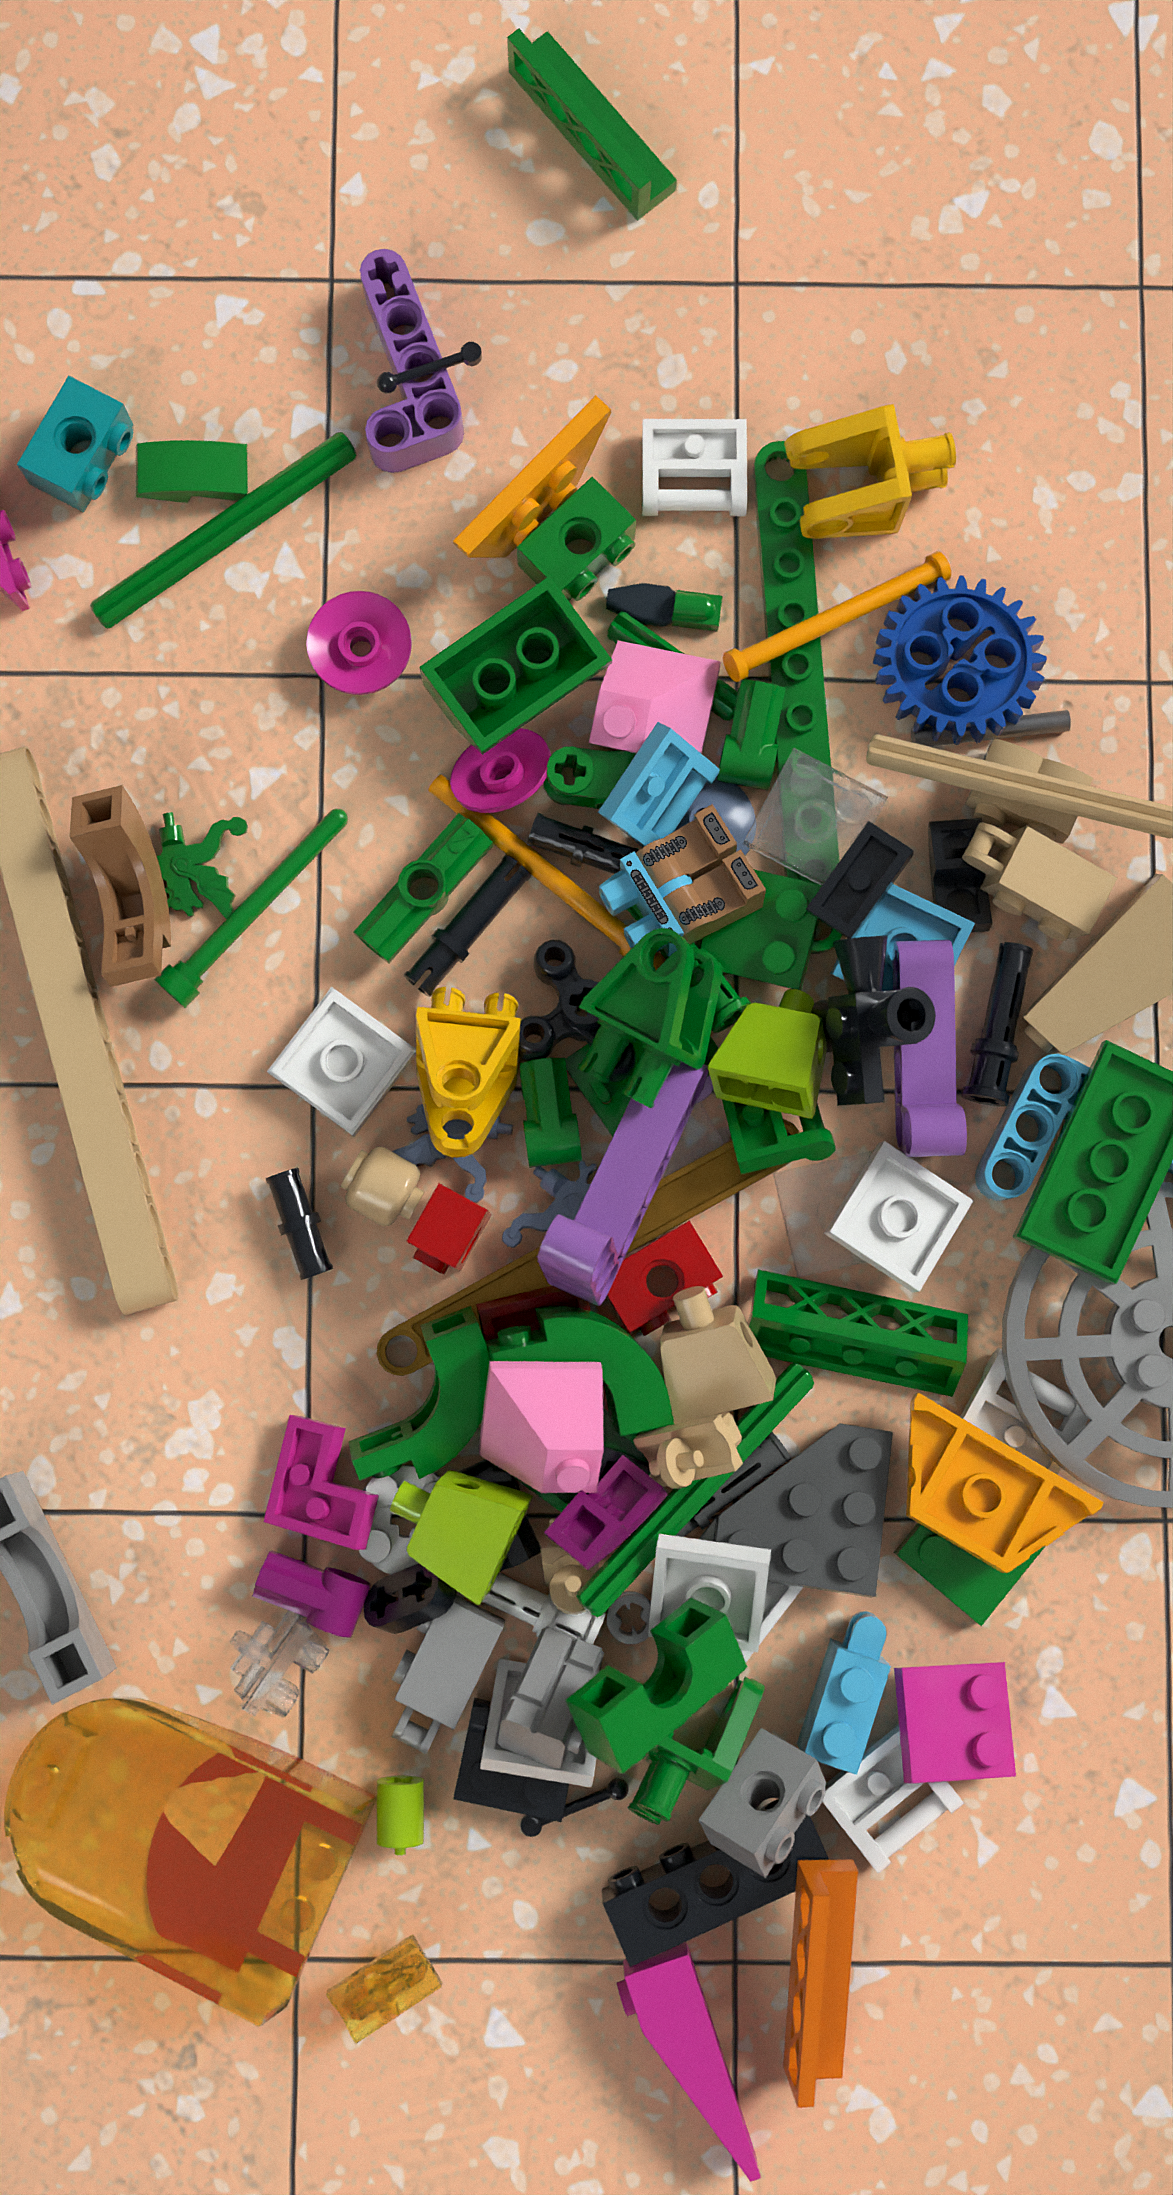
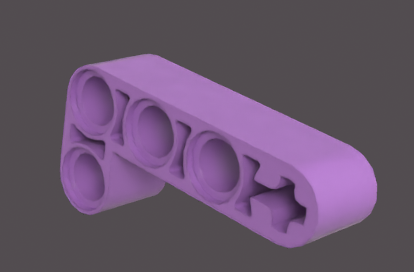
M388 249L374 250L369 253L362 261L360 275L366 304L393 374L441 359L442 356L402 257L393 250ZM384 281H388L391 288H394L395 297L387 300L386 291L382 283ZM407 324L414 327L412 332L405 335H398L392 332L399 325ZM447 369L432 373L433 376L423 382L411 380L399 384L398 387L403 400L380 408L369 417L365 427L371 459L378 468L390 473L401 472L448 455L457 450L461 445L464 437L462 412ZM442 416L452 420L447 427L442 429L431 428L427 425L435 417ZM389 434L403 437L402 441L396 446L386 447L379 444V441Z
M950 940L896 941L893 947L892 959L893 990H900L905 987L921 989L932 1000L936 1014L934 1028L926 1039L917 1044L894 1046L897 1145L899 1150L907 1157L961 1156L966 1151L967 1126L964 1109L956 1103L953 946Z

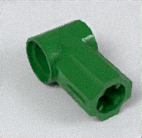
M741 680L733 711L734 717L730 734H726L717 781L769 790L778 750L775 738L786 687L755 680Z
M565 1057L542 1058L520 1063L522 1095L525 1101L527 1120H523L529 1168L582 1161L576 1113L572 1114Z

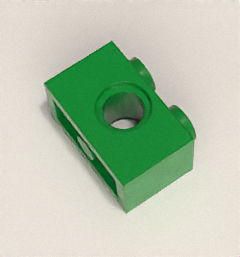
M592 476L517 546L518 566L536 584L550 576L568 601L572 598L575 601H579L594 588L598 581L596 575L609 563L613 566L620 564L635 547L633 540L635 539L636 519ZM584 539L589 541L594 547L588 553L575 554L567 548V545L573 540Z

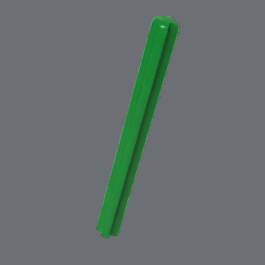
M337 432L93 600L90 604L92 612L105 628L113 627L355 460L357 455L353 444L344 433Z
M792 1363L776 1379L773 1401L751 1406L737 1420L736 1425L742 1436V1442L736 1449L742 1462L753 1453L813 1388L814 1381L812 1375L801 1365ZM734 1472L693 1480L686 1487L674 1488L577 1592L576 1597L581 1606L595 1617L602 1616L656 1557L659 1534L676 1536Z

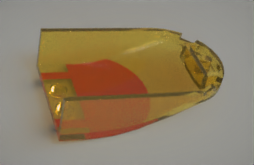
M110 1697L87 1702L61 1713L41 1728L31 1739L16 1763L10 1778L4 1808L5 1838L10 1837L13 1852L20 1868L16 1873L30 1896L50 1915L260 2027L288 2006L375 1805L377 1796L288 1752L210 1721L141 1698Z

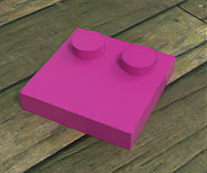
M1005 1662L894 1668L904 1783L1016 1777Z

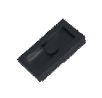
M868 821L810 902L806 911L847 939L855 938L913 857L914 850Z

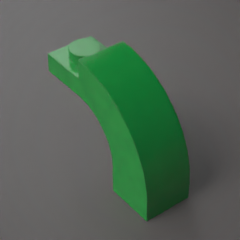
M471 1306L420 1325L434 1363L432 1389L423 1405L411 1416L348 1442L351 1460L359 1481L370 1476L373 1478L387 1477L397 1472L403 1463L412 1460L418 1478L421 1479L440 1469L456 1457L475 1434L483 1417L490 1358L484 1337Z
M568 1306L535 1308L538 1330L531 1331V1327L526 1325L513 1326L499 1331L498 1338L485 1341L490 1361L601 1362L602 1379L610 1422L620 1436L674 1425L668 1390L656 1364L627 1331L602 1315L589 1310Z

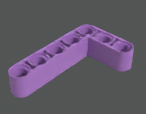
M681 1062L680 1066L674 1064L654 1101L653 1108H649L631 1098L574 1221L558 1214L544 1237L539 1250L538 1263L548 1284L597 1306L603 1303L701 1094L709 1072L707 1065L703 1064L702 1068L697 1070Z

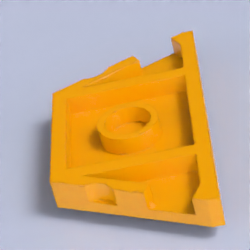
M595 395L453 540V544L468 558H506L541 525L540 523L552 510L556 511L578 490L576 486L608 421L611 408Z
M916 1393L911 1399L906 1516L1001 1573L1010 1572L1029 1559L1030 1555L1037 1550L1048 1546L1064 1535L1065 1531L1102 1508L1103 1501L924 1395Z

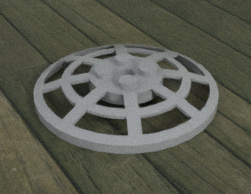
M1163 1182L1146 1218L1149 1230L1140 1231L1132 1251L1143 1247L1152 1246L1156 1278L1145 1280L1131 1288L1120 1279L1117 1284L1111 1285L1063 1262L1078 1275L1072 1282L1063 1302L1058 1325V1337L1025 1339V1318L1031 1291L1042 1266L1050 1256L1031 1246L1022 1258L1009 1287L1002 1319V1355L1007 1384L1019 1415L1035 1441L1059 1467L1083 1485L1110 1498L1147 1507L1173 1508V1358L1166 1356L1159 1346L1161 1332L1167 1327L1173 1328V1229L1171 1228L1165 1197L1173 1198V1183ZM1093 1286L1113 1302L1114 1305L1106 1320L1104 1335L1077 1336L1081 1308L1089 1290ZM1106 1357L1110 1371L1121 1386L1103 1407L1087 1385L1079 1358ZM1060 1359L1062 1372L1070 1393L1082 1412L1090 1420L1068 1444L1055 1432L1039 1405L1029 1378L1027 1361ZM1139 1402L1158 1408H1168L1169 1441L1145 1437L1126 1428L1121 1424V1421ZM1107 1436L1135 1452L1154 1457L1169 1458L1168 1491H1155L1125 1484L1098 1471L1087 1463L1085 1459Z

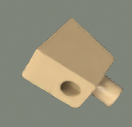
M703 1286L690 1287L676 1293L673 1296V1300L680 1319L665 1324L660 1338L664 1378L670 1398L674 1424L773 1401L776 1384L774 1371L749 1328L740 1308L731 1305L711 1310Z

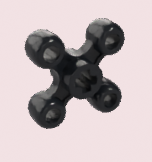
M552 939L544 942L534 954L536 976L543 983L553 987L558 994L559 1002L556 1008L547 1015L541 1017L531 1015L521 1020L519 1056L526 1061L547 1058L557 1043L569 1037L577 1041H586L591 1045L601 1026L597 1023L598 1018L590 1013L587 1014V1017L577 1015V1012L581 1010L579 1006L584 997L598 982L591 979H582L579 976L575 967L576 957L574 951L566 942ZM550 960H559L562 962V964L559 966H551L548 965L547 962ZM530 1035H538L542 1040L537 1043H530L526 1038ZM629 1042L622 1055L624 1060L617 1064L610 1082L625 1080L632 1074L636 1066V1051L631 1042Z

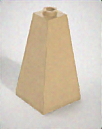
M1155 874L1024 1012L1023 1018L1030 1023L1024 1032L1046 1053L1054 1046L1062 1054H1065L1173 993V883L1163 874Z

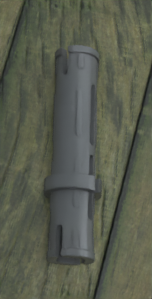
M773 1432L765 1438L739 1469L728 1478L676 1536L685 1537L698 1526L702 1530L711 1524L708 1520L710 1517L747 1492L752 1486L782 1464L792 1459Z

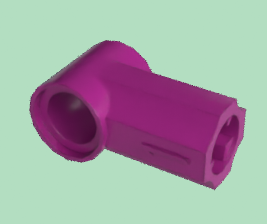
M271 1550L261 1567L252 1597L305 1616L307 1623L322 1631L350 1638L353 1635L371 1583L340 1569L325 1567L323 1570Z

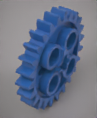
M964 575L959 576L954 589H949L945 580L939 577L932 594L923 584H919L914 594V601L903 595L900 597L897 605L898 612L888 611L884 621L887 629L879 630L875 642L882 648L876 650L873 664L883 667L878 671L875 683L891 685L885 692L883 702L892 703L900 701L901 705L895 717L897 720H901L910 714L916 717L913 726L914 733L919 732L928 724L933 726V741L937 742L943 731L947 730L951 731L955 745L960 744L965 731H970L975 742L981 743L986 733V726L998 737L1006 727L1005 720L1016 725L1023 715L1021 708L1030 709L1037 697L1032 691H1038L1044 681V676L1037 671L1042 670L1047 661V656L1034 653L1040 649L1044 636L1028 635L1036 618L1032 616L1019 619L1017 614L1023 602L1018 600L1008 606L1002 601L1006 588L1001 587L991 596L986 594V579H981L975 590L967 588ZM952 619L962 620L967 623L970 630L958 631L948 621ZM989 630L993 633V635L975 646L968 661L962 659L956 663L943 678L942 682L934 689L928 690L925 685L933 682L945 672L950 659L954 661L959 660L983 632ZM915 652L925 653L931 657L934 663L931 665L919 664L914 661L911 654ZM985 656H999L1005 661L1007 667H994L988 663ZM948 689H962L969 695L970 701H956L950 696Z

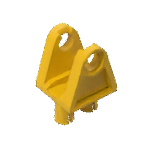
M894 404L877 407L801 430L788 437L784 442L787 458L794 469L868 466L870 475L877 476L878 480L876 484L805 505L803 507L804 515L801 516L799 522L802 535L806 538L817 539L898 533L911 501L912 492L946 488L948 484L947 468H954L956 465V448L952 433L948 432L944 433V435L905 441L903 436L900 437Z
M440 987L433 991L431 1008L417 1007L416 1075L431 1142L443 1155L456 1158L466 1157L475 1153L482 1146L516 1086L521 1018L515 1017L518 1010L517 1000L504 993L502 1011L497 1009L499 993L489 994L484 1001V1014L462 1012L466 1001L465 995L460 990L452 987L448 1005L444 1003L446 987ZM460 1119L468 1122L472 1126V1130L464 1135L463 1139H452L447 1136L443 1126L448 1121Z

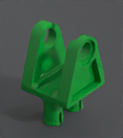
M660 928L644 935L584 997L579 1008L598 1018L597 1023L601 1026L577 1068L609 1084L610 1078L629 1042L635 1043L637 1039L642 1041L640 1046L644 1048V1051L625 1087L622 1088L621 1093L632 1097L633 1100L649 1108H653L654 1101L674 1064L680 1066L681 1062L699 1070L705 1063L722 979L721 967L717 959L706 950L696 947L692 948L687 940L674 930ZM668 943L674 944L677 951L673 952L655 970L653 959L657 950ZM694 960H700L703 962L702 965L704 967L702 980L696 986L689 988Z
M744 1677L743 1681H738L704 1747L696 1751L689 1749L672 1739L673 1731L645 1755L646 1762L649 1763L648 1769L632 1803L628 1806V1810L648 1822L660 1825L661 1820H670L672 1810L687 1780L707 1791L727 1783L761 1701L765 1685L747 1677Z

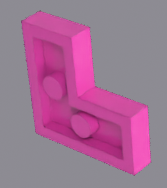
M289 1415L263 1522L354 1550H366L379 1495L333 1482L346 1428L303 1416Z

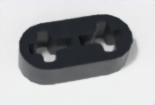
M417 1563L384 1577L373 1584L364 1603V1617L367 1623L375 1628L393 1634L402 1633L447 1613L454 1603L457 1590Z

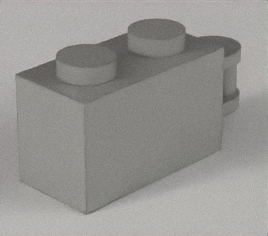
M456 1595L454 1603L447 1613L417 1627L416 1630L426 1634L419 1650L415 1654L406 1649L392 1678V1681L401 1685L394 1700L406 1705L391 1736L392 1738L426 1754L441 1723L455 1729L504 1628L505 1619ZM414 1710L433 1719L429 1729L409 1720Z

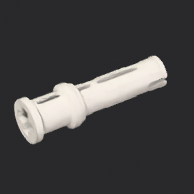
M502 1573L498 1574L493 1588L482 1601L491 1607H495L533 1625L532 1632L537 1633L536 1637H539L542 1628L549 1627L569 1635L574 1641L580 1639L590 1644H594L606 1613H603L602 1616L595 1617L588 1611L578 1615L566 1614L558 1610L552 1603L550 1593L548 1595L541 1593Z

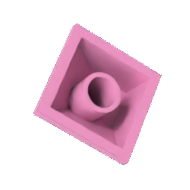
M617 641L611 658L612 664L608 666L599 690L589 743L637 753L657 722H660L674 730L702 754L721 661Z
M490 1361L479 1440V1455L540 1493H579L581 1490L585 1493H596L603 1456V1379L601 1362Z

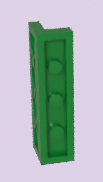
M519 28L507 37L510 75L637 221L676 191L677 179L548 31L533 42Z
M758 1269L751 1312L747 1323L766 1357L953 1397L967 1363L968 1314ZM766 1290L786 1294L795 1304L788 1308L765 1303ZM825 1303L840 1306L848 1316L842 1319L828 1317L819 1306ZM878 1314L889 1316L901 1327L894 1331L880 1328L871 1318ZM929 1326L953 1330V1343L935 1340L924 1329Z

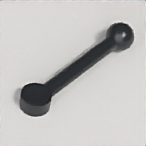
M467 342L462 346L461 352L397 374L383 372L377 379V387L381 392L388 394L395 391L399 384L463 362L468 366H475L482 359L481 347L476 342Z
M621 1778L611 1780L607 1788L566 1804L563 1818L610 1798L614 1800L624 1799L629 1791L628 1784ZM524 1815L520 1827L523 1834L528 1837H535L541 1832L542 1826L554 1821Z

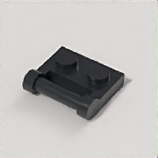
M474 1698L453 1799L562 1822L569 1784L480 1769L484 1748L481 1744L484 1730L487 1729L491 1707H489L490 1701Z

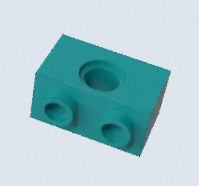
M68 375L18 461L17 466L30 485L84 513L91 499L96 500L103 493L108 481L107 471L115 457L123 455L130 446L133 438L134 424L123 403ZM83 440L91 441L90 446L84 452L78 454L70 453L72 447L77 442Z

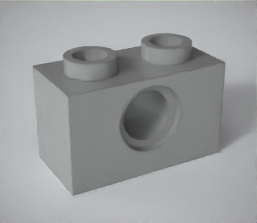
M760 1728L735 1765L728 1782L722 1784L699 1818V1822L710 1844L766 1878L773 1865L783 1862L790 1853L795 1839L794 1833L805 1816L813 1815L823 1801L826 1781L817 1759L765 1729ZM769 1798L779 1799L772 1809L757 1811V1807L764 1800Z

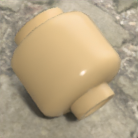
M382 1146L374 1148L370 1153L361 1150L340 1186L347 1190L345 1201L349 1208L384 1227L393 1224L399 1215L409 1220L424 1194L423 1190L416 1187L420 1178L419 1168Z

